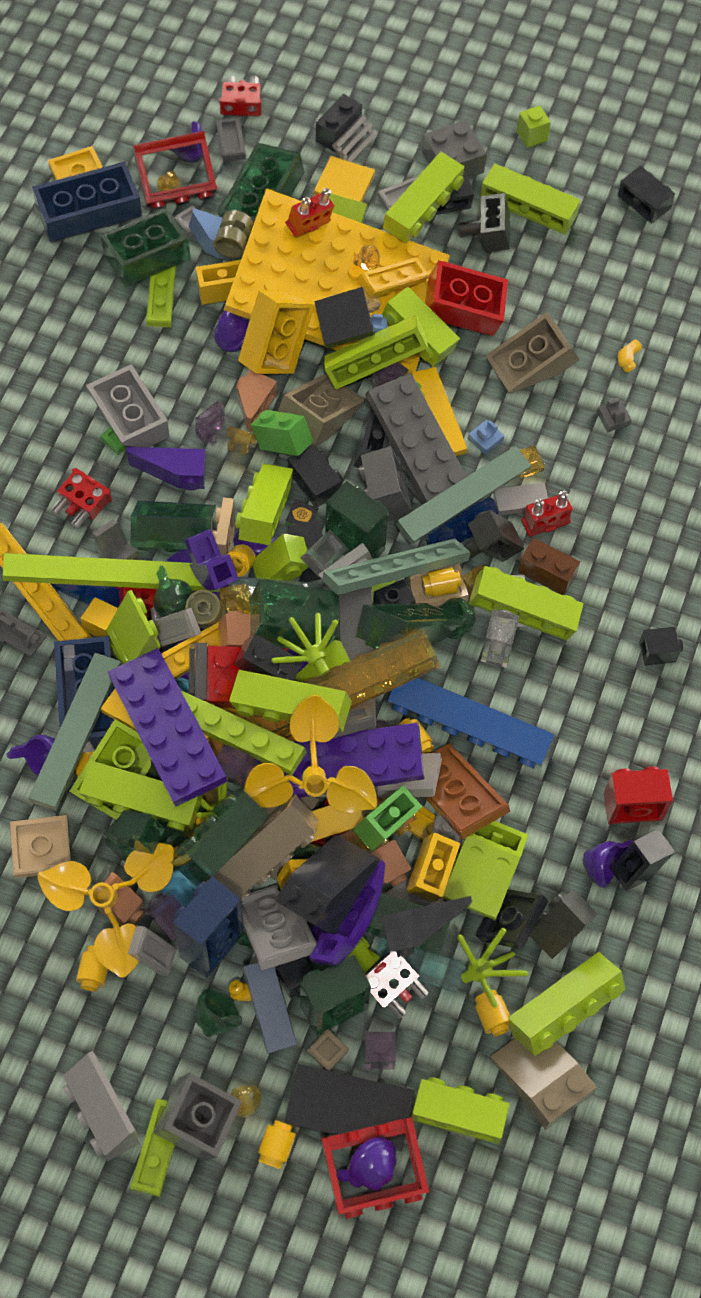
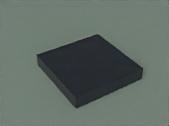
M363 287L314 301L326 349L375 335Z
M508 889L496 919L494 920L486 916L476 937L481 942L491 943L501 928H505L506 933L498 945L522 950L548 903L547 898L544 895Z

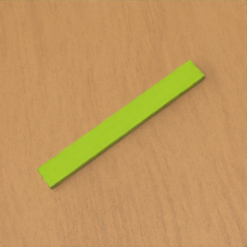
M4 553L3 581L190 591L207 590L193 574L190 564L193 563ZM219 588V589H217V590H208V591H211V592H221V588Z

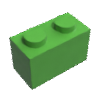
M266 410L260 413L259 417L251 424L261 450L299 456L314 442L303 415Z
M403 785L360 822L353 831L373 851L419 811L422 805Z

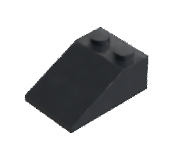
M335 835L289 876L275 901L329 934H336L380 859Z
M471 896L382 916L390 954L396 953L397 958L415 954L414 948L422 946L471 905Z

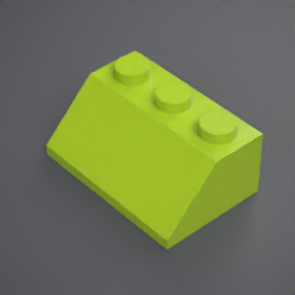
M115 719L89 761L151 778V758L138 733ZM89 761L69 791L83 801H86V798L80 795L79 791ZM103 803L102 807L93 806L122 825L128 815L113 811L112 805Z

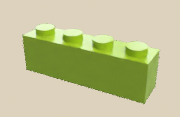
M440 152L385 213L383 229L406 244L412 237L416 238L421 232L423 224L433 219L437 208L447 203L451 195L450 193L454 189L457 191L464 181L462 176L465 166Z
M495 163L482 182L480 194L481 199V196L505 193L510 212L564 235L567 234L575 221L581 202L580 199L573 195L561 192L549 185L540 183L528 176L521 175Z
M414 315L375 333V335L363 338L326 355L325 371L335 389H339L427 349V336L417 316Z
M263 463L259 473H254L252 485H249L247 499L243 500L241 513L238 512L235 528L239 529V540L265 545L271 544L291 491L293 469Z
M484 566L476 576L469 604L566 641L577 631L584 604L576 601L571 596L560 595L552 592L548 587L534 585L526 582L522 577H513L503 573L498 568Z
M239 670L229 702L237 710L236 712L242 716L253 717V714L263 716L265 720L279 723L280 720L290 723L292 713L300 702L312 695H319L336 711L339 718V729L337 732L343 733L352 700L346 691Z
M91 760L89 761L79 794L86 798L85 803L97 807H102L103 803L112 805L113 811L124 815H129L130 811L141 814L140 819L151 823H156L157 819L167 821V827L179 831H184L185 827L193 829L203 798L200 795L175 807L162 781Z
M597 952L508 1017L513 1037L534 1056L549 1049L554 1042L565 1034L572 1032L577 1025L589 1016L595 1015L600 1008L611 1000L618 998L625 991L622 971L600 952Z

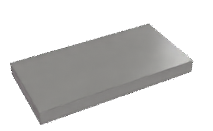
M279 884L252 892L241 903L243 927L261 971L309 956L317 944L306 920L275 901L281 891Z

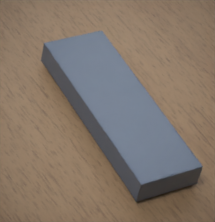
M258 963L244 966L242 969L266 1053L269 1054L297 1045L275 968L271 967L261 971Z

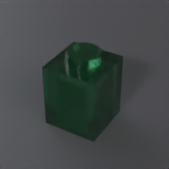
M123 810L112 837L128 850L154 854L165 828L151 815Z

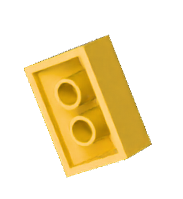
M258 290L238 361L256 374H294L315 303L280 291Z

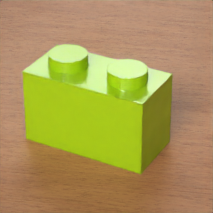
M283 533L255 557L253 569L259 588L271 591L279 588L283 590L287 584L296 577H299L309 567L300 558L307 552L304 537Z

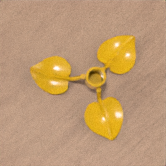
M312 695L298 704L290 719V730L294 739L298 742L310 741L312 766L303 772V780L301 781L292 775L284 776L282 768L273 763L257 765L247 776L241 802L244 805L257 808L280 806L286 803L293 795V787L289 781L299 785L300 789H304L308 795L313 797L321 796L326 791L327 800L331 807L345 813L375 810L377 808V796L370 777L358 767H342L338 771L336 778L330 777L326 779L325 771L318 767L316 741L327 742L331 740L339 729V718L331 705L319 695Z
M163 843L148 844L137 848L127 857L124 864L126 873L133 878L119 884L115 883L112 886L107 883H97L90 890H87L91 884V875L84 865L74 861L63 862L38 873V881L48 900L61 910H79L84 904L85 895L90 896V900L94 905L105 910L114 929L107 928L98 934L94 942V952L98 961L104 967L119 977L124 978L139 963L138 960L128 954L136 926L125 924L119 927L111 911V908L118 899L116 891L134 885L136 882L140 889L146 892H157L165 888L173 875L174 849L171 845Z

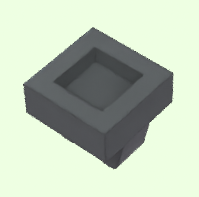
M616 398L608 401L606 405L598 407L597 414L607 432L631 424L632 419L622 400Z

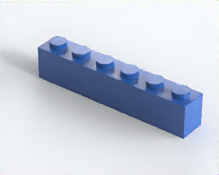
M401 670L388 698V702L393 705L392 710L407 716L408 712L418 715L417 720L424 724L432 726L434 722L444 726L442 731L457 737L459 733L469 736L468 742L479 747H483L484 743L495 747L494 753L509 758L510 754L520 758V764L532 769L535 768V765L542 767L554 738L553 733Z

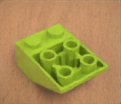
M132 590L127 592L106 629L111 648L117 660L121 661V665L156 648L160 649V644L156 637L158 635L157 628L153 620H147L145 616L147 613L146 607L141 598L136 599Z
M494 821L466 837L442 898L450 901L471 896L472 903L467 908L495 920L522 855L528 834Z

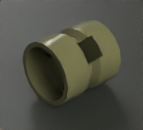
M236 210L224 213L213 243L217 252L228 258L241 257L254 225L252 219L245 213Z
M204 589L191 594L185 606V609L192 608L198 626L204 630L218 623L228 613V608L224 601L211 591Z

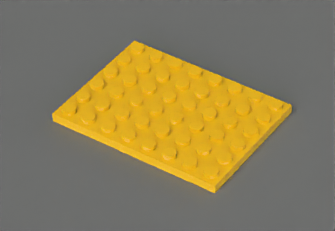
M266 189L224 311L250 319L258 290L280 291L315 303L314 301L363 287L357 279L363 272L414 257L419 260L427 274L430 275L437 261L448 262L450 255L410 240L406 244L388 232L332 213L329 223L315 231L295 237L285 222L288 220L292 206L302 201ZM428 279L425 282L409 286L424 303L426 302ZM405 288L370 298L364 289L370 316L372 314L382 315L387 302ZM314 306L305 339L325 346L316 307ZM359 340L335 346L331 349L339 350ZM418 352L385 368L405 375L412 374V372H416L420 354Z

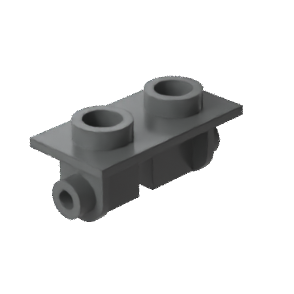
M4 610L0 611V639L32 657L47 635Z

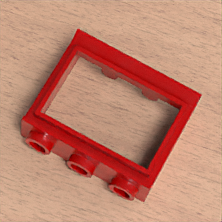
M205 131L137 144L132 148L145 206L151 205L152 209L166 206V202L175 200V204L190 201L189 197L197 195L199 199L209 198L213 196L212 192L218 189ZM200 144L208 182L151 194L143 155Z
M408 1117L321 1138L336 1212L339 1215L344 1214L345 1219L363 1215L362 1209L374 1206L375 1211L392 1208V1201L404 1199L405 1204L423 1200L422 1194L429 1192L412 1118ZM405 1133L416 1182L342 1200L331 1151L362 1144L374 1137L382 1136L387 1138Z

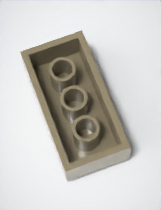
M294 794L210 869L204 882L207 884L214 877L240 897L242 903L250 895L249 891L255 883L261 886L272 875L270 872L277 864L282 867L293 857L292 853L296 847L300 845L301 848H304L315 838L314 834L317 831L318 818Z

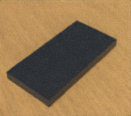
M298 1064L284 1123L292 1127L334 1136L408 1118L415 1090ZM405 1133L386 1138L393 1143L397 1151L402 1152Z

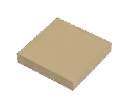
M67 815L10 822L14 878L38 876V873L48 870L60 863L71 861Z

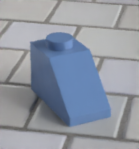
M194 208L189 228L205 253L213 255L215 258L229 261V258L217 252L213 245L222 218Z

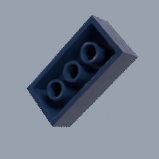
M125 161L32 187L35 205L49 242L142 216L140 197Z
M109 636L54 642L60 728L94 654L97 653L112 658ZM112 685V688H111V690H110V692H109V694H108V697H109V696L111 695V693L114 691V689H115L114 685ZM102 711L100 712L82 753L94 752L114 719L103 714Z
M214 877L207 884L202 882L193 894L194 899L188 906H181L173 918L175 920L173 924L180 958L206 978L210 976L244 935L241 898Z

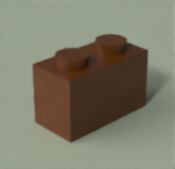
M533 538L521 557L518 573L548 587L560 595H566L577 576L580 561Z

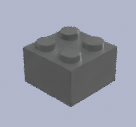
M467 120L423 134L422 154L428 165L440 152H443L465 166L464 171L467 172L468 178L484 173L487 153Z
M392 447L361 455L363 465L359 466L363 481L367 483V488H364V495L367 503H371L374 514H379L383 523L403 518L411 513L413 510L405 472Z
M188 1073L178 1079L153 1133L204 1161L217 1158L242 1101L192 1073Z

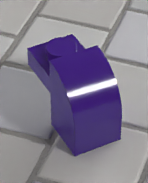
M211 529L184 539L193 564H190L191 570L205 589L217 590L239 580L230 555L220 554Z

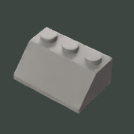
M132 364L86 385L87 390L122 445L150 447L170 437L168 420Z
M93 1051L89 1052L64 1075L67 1085L62 1088L70 1104L74 1101L77 1102L81 1111L76 1113L83 1129L85 1130L90 1127L95 1137L90 1142L97 1156L99 1157L104 1154L108 1162L140 1144L96 1055Z

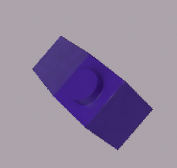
M127 447L130 466L177 488L191 491L205 489V449Z

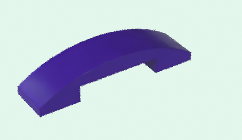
M379 861L337 933L329 934L322 932L310 956L312 961L337 965L358 944L371 922L380 898L386 864L384 861Z

